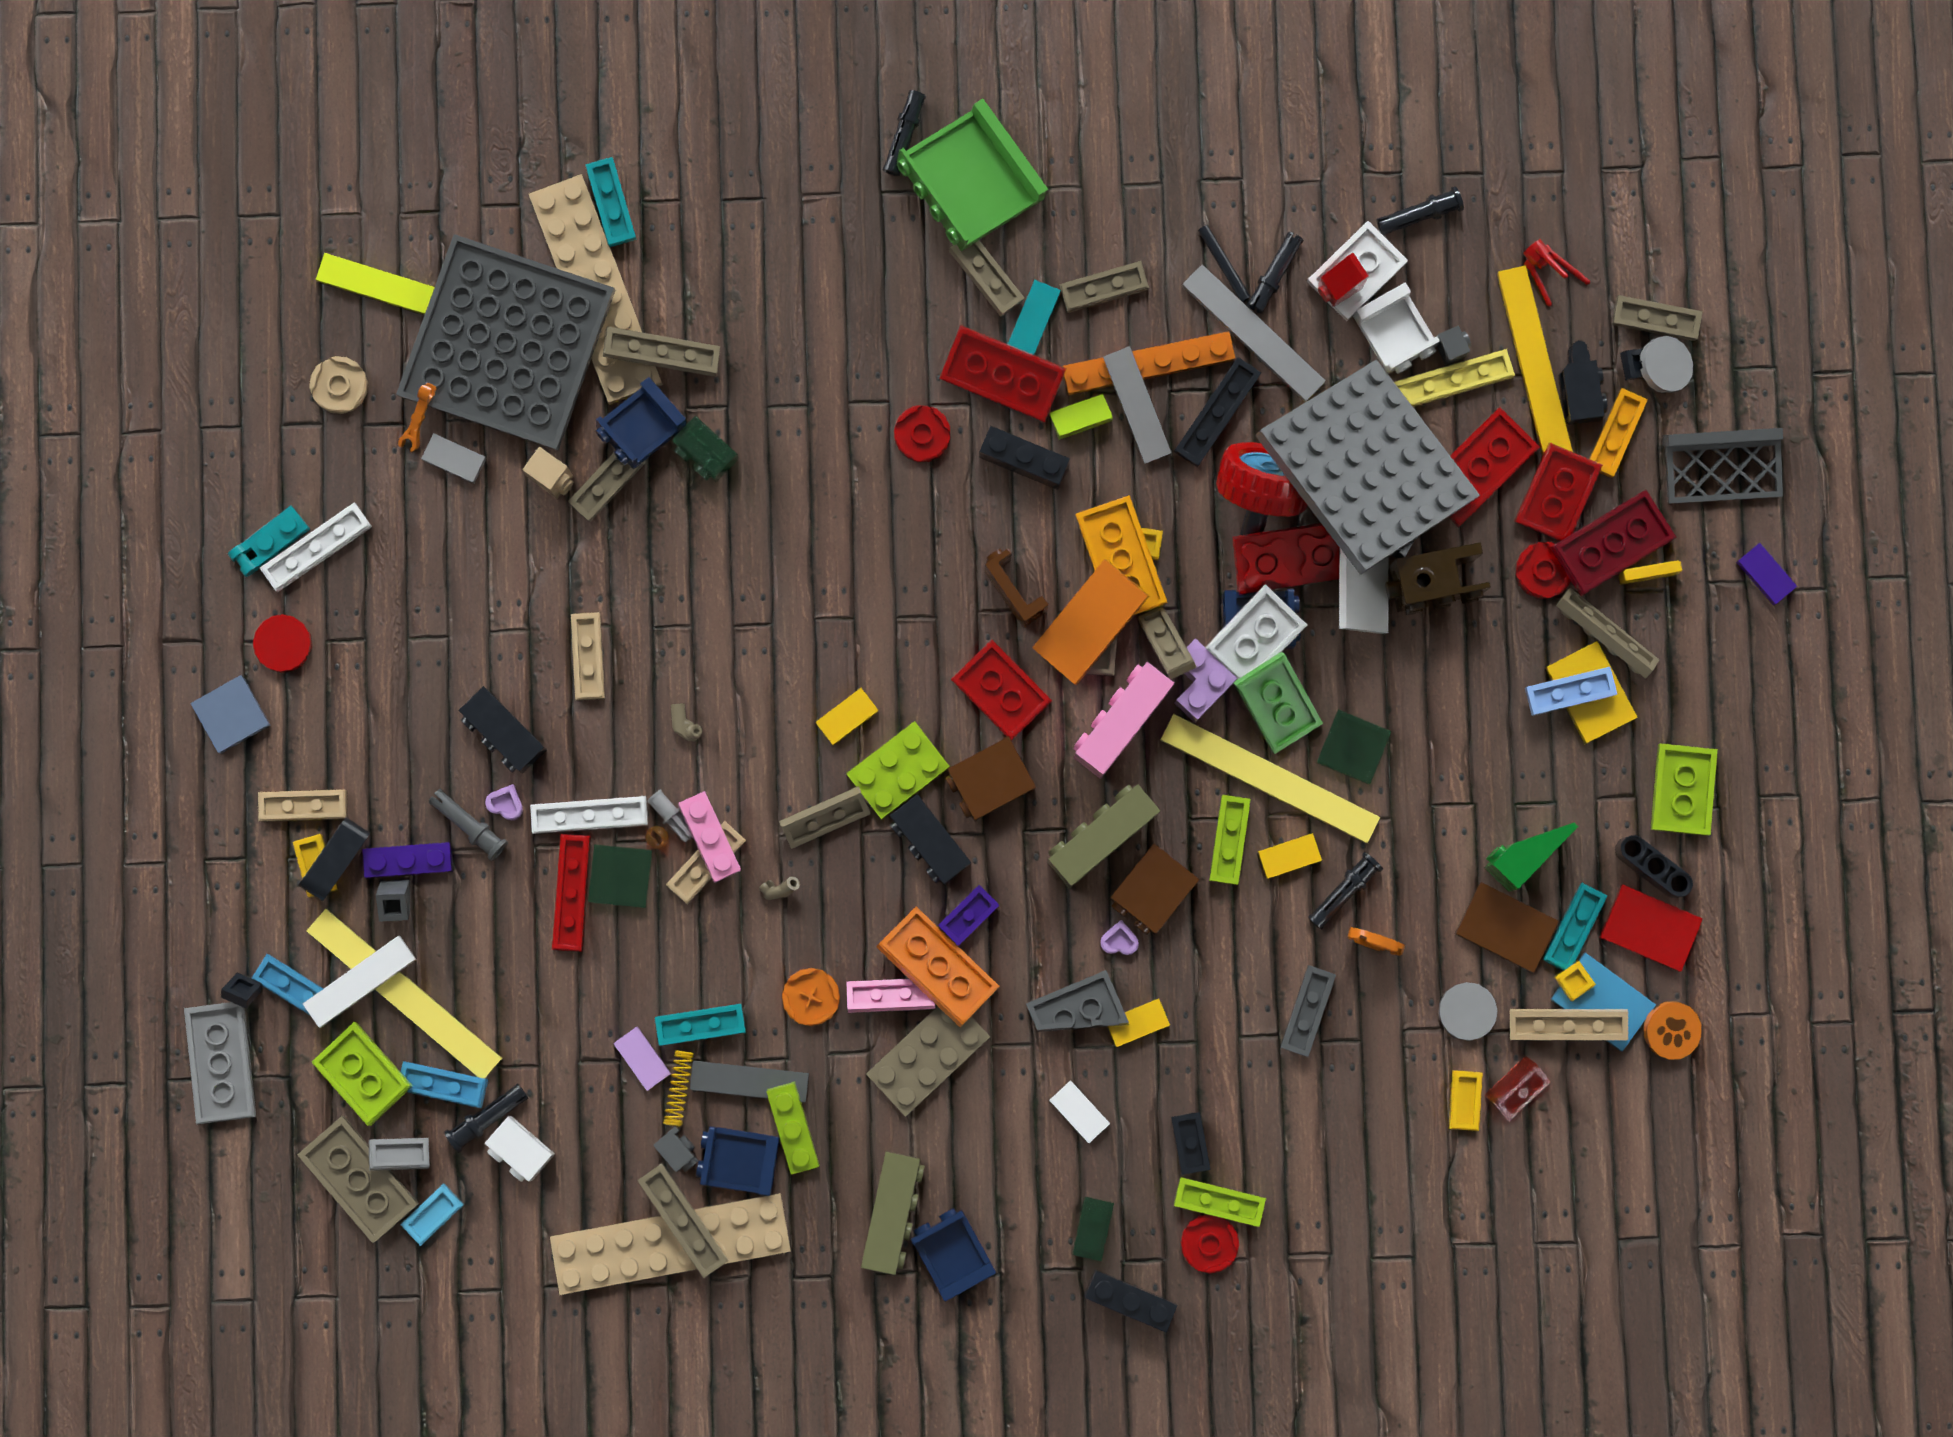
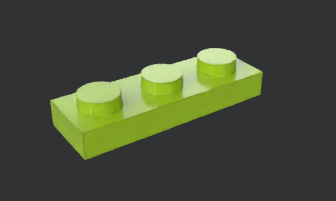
M1221 795L1209 881L1233 885L1239 884L1251 799Z
M791 1082L767 1089L766 1092L791 1175L819 1167L820 1164L796 1083Z
M1180 1177L1173 1206L1260 1227L1266 1198Z

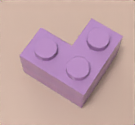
M1195 638L1187 649L1195 662L1196 668L1184 673L1193 683L1174 703L1194 723L1237 680V677Z

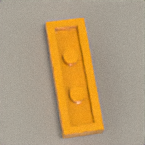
M1623 388L1618 392L1589 458L1602 464L1600 473L1610 478L1614 477L1648 400Z

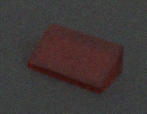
M1524 1057L1485 1096L1510 1121L1551 1081L1534 1061Z

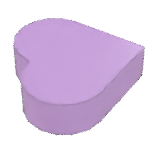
M514 784L494 791L486 798V808L493 814H501L505 819L511 821L518 819L522 815L523 806Z
M1122 920L1107 931L1100 941L1103 951L1109 954L1119 951L1124 955H1130L1138 949L1139 945L1137 937Z

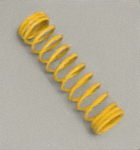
M675 1050L674 1056L687 1060H674L673 1062L686 1067H673L672 1069L685 1074H671V1076L684 1081H670V1083L683 1088H669V1091L682 1095H668L667 1097L681 1102L666 1103L679 1109H666V1112L678 1116H664L663 1124L682 1126L681 1120L672 1118H682L684 1116L673 1111H684L685 1109L674 1104H685L686 1102L675 1097H686L687 1095L676 1090H687L688 1087L677 1083H688L689 1080L678 1076H690L691 1074L679 1069H691L692 1067L680 1062H692L691 1058H693L694 1053Z

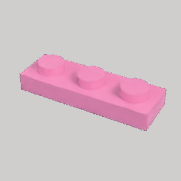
M705 791L679 802L678 807L713 882H718L740 872L741 868Z
M910 979L847 982L848 1013L935 1009V1003Z

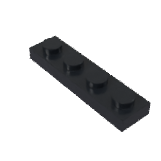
M1237 357L1174 452L1198 468L1262 372Z

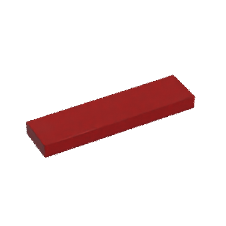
M561 834L552 950L582 952L590 836Z

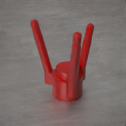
M1541 239L1530 245L1523 253L1527 258L1523 264L1530 271L1548 307L1552 305V302L1535 269L1536 266L1542 269L1549 264L1564 279L1568 278V274L1556 263L1558 262L1586 285L1590 284L1588 278L1555 253L1548 244L1545 245Z

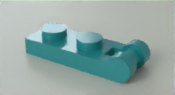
M290 505L243 543L232 548L228 552V556L233 562L237 561L241 567V573L248 577L309 531L310 527L295 508ZM253 549L257 557L250 560L246 554Z

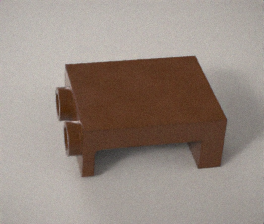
M1000 548L986 558L988 561L985 564L984 573L1019 623L1025 628L1047 613L1049 604L1043 596H1040L1027 605L1002 569L1003 566L1011 561L1012 552L1009 548L1005 551H1002Z
M1009 736L948 768L947 771L950 776L945 778L953 793L958 791L963 799L959 805L965 817L969 818L972 816L974 822L1036 789Z
M1153 843L1109 898L1114 902L1111 907L1123 917L1128 913L1137 920L1134 926L1144 934L1148 935L1151 932L1155 935L1199 881V878Z

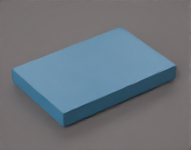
M1583 953L1578 961H1580L1596 985L1574 1001H1570L1559 986L1550 1000L1562 1009H1628V1040H1606L1619 1051H1623L1656 1004L1590 955Z

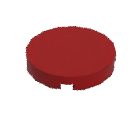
M915 405L905 410L898 417L894 428L895 443L899 451L907 459L916 462H930L939 458L947 449L950 442V425L945 415L937 408Z
M1538 542L1529 545L1519 555L1515 564V577L1519 586L1526 594L1537 599H1549L1559 595L1569 586L1571 581L1550 548L1555 545L1552 542Z
M284 614L271 616L263 621L255 631L253 639L254 653L260 663L270 670L282 673L294 671L305 663L309 652H311V634L305 624L293 616Z
M1201 1215L1190 1221L1183 1230L1180 1241L1182 1254L1188 1264L1196 1270L1205 1273L1221 1272L1229 1267L1236 1258L1239 1249L1238 1234L1233 1225L1224 1218L1213 1215Z

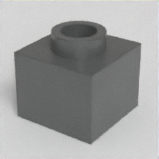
M1459 325L1437 335L1440 340L1437 348L1445 366L1463 359L1469 354V347H1471L1470 338L1465 331H1461Z

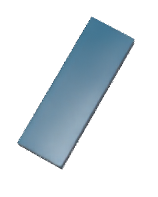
M266 954L251 978L261 982L262 986L308 1015L310 1014L303 1003L324 989L270 954Z
M403 1061L401 1073L413 1085L407 1091L408 1093L482 1108L488 1079Z

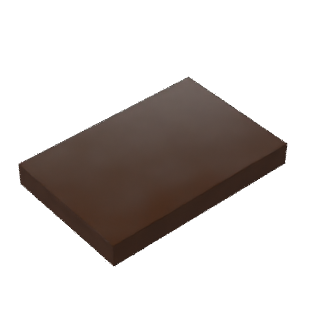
M1479 882L1454 934L1534 973L1559 921L1483 882Z

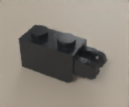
M1579 340L1569 347L1567 354L1569 355L1568 364L1558 375L1566 425L1598 422L1605 416L1604 413H1607L1608 410L1606 396H1602L1600 387L1604 382L1602 368H1598L1597 360L1590 361L1587 344Z

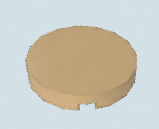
M335 356L316 366L311 375L310 390L314 400L321 408L330 413L344 414L353 411L362 404L367 395L368 381L365 372L357 362L347 357Z

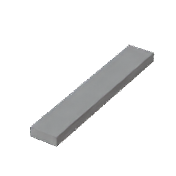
M1203 264L1182 284V287L1304 402H1307L1326 382L1324 378Z

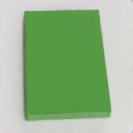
M1280 652L1233 682L1274 754L1323 724L1283 652Z

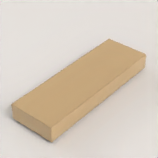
M600 612L571 614L575 700L605 699Z
M347 790L258 792V818L260 822L345 819L347 817Z
M724 821L721 827L735 854L746 840ZM699 850L693 854L666 884L687 905L712 879Z

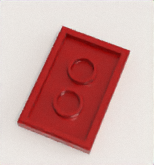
M1549 442L1514 521L1559 541L1573 534L1603 465Z
M993 640L988 642L951 678V681L1006 737L1009 736L1011 741L1052 702L1039 686Z
M1622 884L1599 938L1681 972L1703 918Z

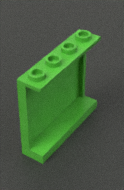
M984 99L976 102L970 112L907 151L903 147L900 149L897 157V166L900 172L905 177L908 176L914 184L913 189L920 199H925L930 206L929 210L934 220L942 223L946 229L949 241L953 245L957 244L961 251L1044 200L1048 191L1046 185Z

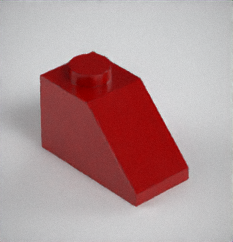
M1351 253L1320 278L1318 283L1320 286L1318 288L1319 294L1326 303L1330 301L1332 306L1335 307L1362 290L1369 275L1355 254Z

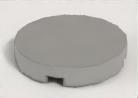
M1670 336L1658 337L1646 344L1640 354V361H1642L1643 366L1641 369L1642 376L1647 384L1657 392L1673 393L1681 390L1689 383L1693 374V361L1686 346L1678 339Z
M1465 982L1454 985L1444 993L1439 1003L1438 1014L1441 1024L1447 1033L1457 1039L1470 1041L1482 1038L1490 1032L1496 1022L1497 1007L1495 999L1487 989L1479 984Z

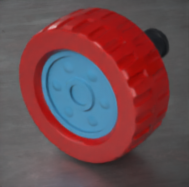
M1236 443L1224 451L1216 486L1218 492L1225 499L1246 509L1240 535L1264 532L1268 515L1295 516L1307 509L1308 505L1261 443Z

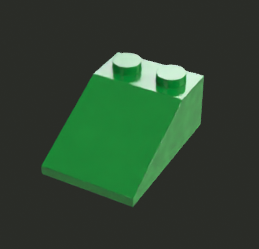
M1574 822L1508 846H1497L1486 857L1489 863L1484 869L1508 892L1517 890L1578 828V825Z

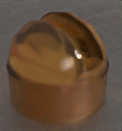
M653 826L647 831L645 839L651 848L662 849L669 842V834L665 828ZM653 830L663 839L661 844L650 835Z

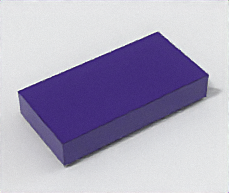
M1758 543L1736 562L1773 606L1797 587L1761 543Z

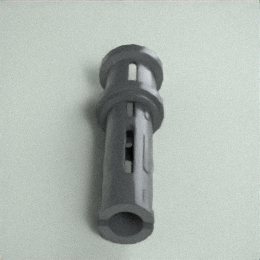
M442 789L434 793L443 801L442 803L433 796L429 799L428 803L433 805L469 836V843L472 846L477 845L487 853V858L490 861L495 860L508 844L506 839L501 840L490 831V826L487 823H479L444 793Z

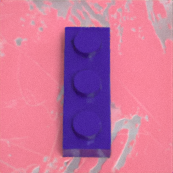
M451 843L363 849L364 878L453 872Z

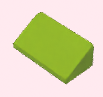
M1103 394L1049 413L1059 440L1113 420L1112 413Z

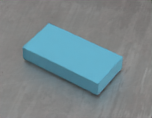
M444 1183L400 1225L421 1246L464 1204Z

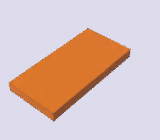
M1104 559L1032 648L1073 684L1077 685L1150 596L1108 560Z
M917 906L876 946L960 1028L1000 987Z

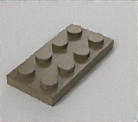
M937 1007L870 1069L866 1075L906 1117L987 1041L990 1036L972 1016L960 1028Z
M341 1116L297 1154L373 1244L419 1205L417 1200L391 1170L369 1171V1145L345 1116Z

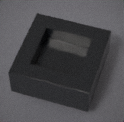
M1643 348L1626 350L1620 353L1625 381L1644 379L1641 373L1643 368L1642 361H1640V354Z
M237 972L221 989V998L247 1008L262 992V983Z

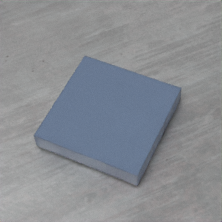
M242 675L190 703L219 754L271 726Z

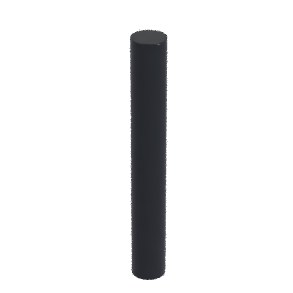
M1208 225L1201 227L1198 232L1236 295L1242 302L1247 301L1251 296Z

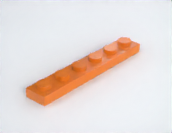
M1229 331L1132 351L1143 380L1235 361ZM1103 357L1062 366L1067 368L1064 379L1068 395L1114 386Z

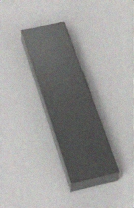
M693 1061L690 1090L768 1098L767 1089L795 1082L801 1102H806L809 1073Z

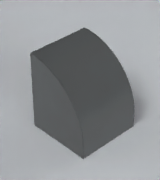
M409 879L380 881L376 893L379 922L409 919Z

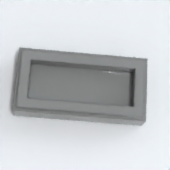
M433 433L421 459L475 484L487 458Z
M428 1138L370 1139L368 1142L369 1171L428 1169L430 1167Z

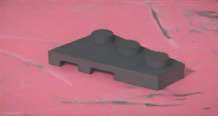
M1107 970L1026 1003L1037 1032L1129 1025Z

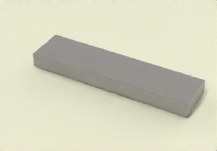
M1130 346L1103 356L1143 462L1148 463L1170 454L1171 450Z

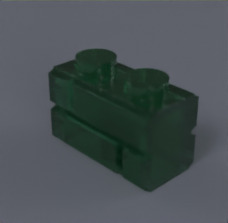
M694 416L672 440L676 446L673 451L683 461L687 462L690 459L697 465L694 470L705 481L711 478L715 483L718 482L739 459L738 454L697 416Z
M1084 1195L1072 1249L1073 1255L1102 1261L1103 1247L1106 1243L1114 1206L1113 1202Z

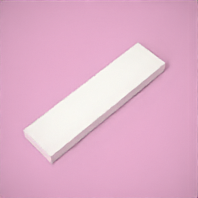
M354 502L261 566L260 569L274 590L279 592L369 530L372 526Z
M646 796L530 805L532 834L648 826Z
M397 936L304 1002L303 1005L318 1027L321 1028L417 959L401 936Z

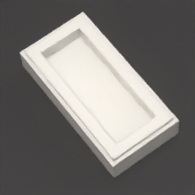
M1071 1080L1049 1100L1088 1143L1110 1124Z

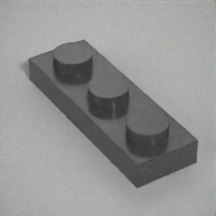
M1307 965L1280 1048L1309 1057L1336 974Z

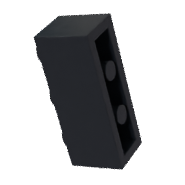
M991 425L979 451V458L1056 490L1060 487L1070 458Z
M484 686L458 710L464 716L461 722L472 732L477 729L484 736L480 741L491 752L497 749L504 756L501 762L512 773L517 769L523 774L547 751Z
M918 794L890 815V818L893 820L890 827L899 838L905 835L911 843L907 848L917 861L921 858L924 859L929 866L925 871L935 883L941 881L945 885L971 865V861Z
M1094 1269L1083 1295L1084 1298L1166 1333L1178 1306L1173 1301L1097 1269Z

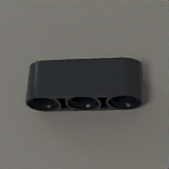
M345 817L298 886L323 902L370 832Z
M1631 835L1617 842L1615 846L1616 856L1666 896L1679 898L1691 892L1693 888L1691 876L1637 835ZM1628 841L1633 842L1637 847V853L1634 857L1627 855L1625 852V844ZM1651 859L1657 860L1660 865L1659 873L1656 875L1648 870V862ZM1674 877L1680 878L1683 882V888L1680 892L1674 891L1671 887V881Z

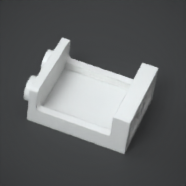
M1406 282L1357 309L1353 315L1387 374L1394 370L1399 374L1411 367L1410 361L1420 356L1421 360L1431 356L1436 352L1435 347L1440 342L1437 336L1433 337L1409 297L1411 291Z

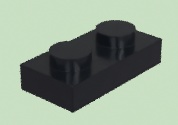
M1200 1112L1172 1116L1171 1122L1181 1175L1211 1170Z

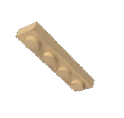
M1510 1009V1040H1628V1009Z

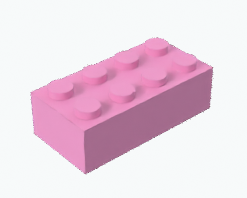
M1148 662L1143 667L1138 664L1126 680L1129 683L1128 687L1125 690L1120 687L1108 703L1112 706L1106 713L1102 710L1092 722L1091 727L1094 730L1091 734L1087 735L1084 732L1074 745L1073 749L1076 751L1074 759L1100 779L1175 684Z

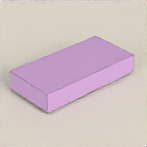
M638 1026L613 1043L647 1091L671 1074Z

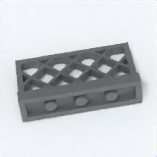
M1783 428L1662 435L1663 446H1665L1667 503L1783 497L1781 460ZM1763 446H1773L1774 458L1765 465L1755 455ZM1746 447H1756V448L1751 452V451H1750L1748 448H1746ZM1728 448L1724 454L1718 450ZM1734 448H1741L1749 455L1739 467L1727 458ZM1708 449H1712L1720 457L1710 469L1698 459ZM1691 450H1699L1695 456L1690 452ZM1683 451L1691 458L1682 471L1673 464V452ZM1751 459L1763 468L1754 480H1751L1741 471ZM1723 460L1735 470L1725 482L1713 473ZM1695 462L1707 472L1697 484L1685 475ZM1773 464H1774V472L1770 469V468L1773 466ZM1674 471H1675L1676 473H1678V475H1677L1675 478H1674ZM1766 472L1775 480V491L1765 492L1756 484ZM1738 474L1749 483L1742 493H1735L1728 486ZM1709 476L1721 485L1714 495H1707L1700 488ZM1682 477L1693 488L1685 497H1675L1674 485ZM1753 487L1758 491L1748 493ZM1724 489H1726L1730 494L1721 493ZM1697 491V492H1699L1702 496H1692V495Z

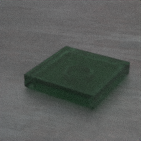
M1338 709L1316 763L1370 785L1392 731Z
M594 844L588 902L647 908L653 851Z

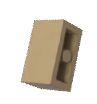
M541 447L536 450L522 469L529 480L556 499H558L560 494L566 495L574 483L572 481L574 476L569 468Z

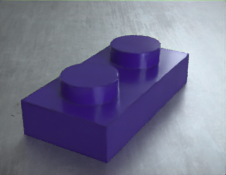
M978 885L938 926L959 946L1000 905Z

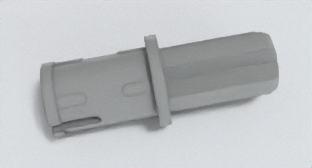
M661 789L647 800L664 819L662 823H667L683 842H687L692 838L685 819L680 813V809L671 803Z

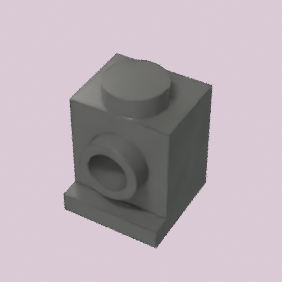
M675 1126L653 1146L675 1172H678L681 1168L686 1172L698 1162V1159L695 1157L696 1155L692 1152L695 1146L685 1135L680 1138L677 1133L681 1129Z

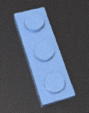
M1611 667L1525 688L1532 716L1617 695Z

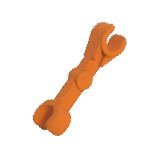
M426 383L419 388L417 394L419 400L411 416V423L408 429L398 440L399 447H404L406 439H409L412 442L410 452L419 448V429L422 421L425 419L427 406L435 395L436 386Z

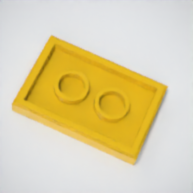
M1598 641L1545 667L1553 681L1611 666ZM1612 668L1611 671L1617 690L1616 696L1566 708L1585 744L1638 718Z

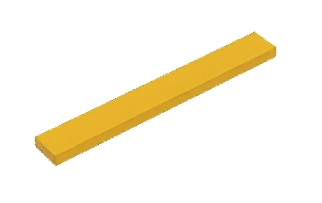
M1526 265L1498 271L1497 277L1542 457L1549 442L1572 451Z

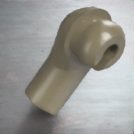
M685 704L670 705L673 731L686 741L693 742L701 737L702 729L700 725H695L686 719Z
M791 876L775 887L774 882L768 880L759 887V890L764 894L763 897L770 901L788 897L799 888L800 882L796 877Z

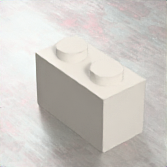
M508 1116L485 1142L489 1147L488 1154L499 1163L502 1160L511 1166L509 1172L521 1182L524 1179L528 1182L532 1181L555 1155L554 1152L512 1116Z

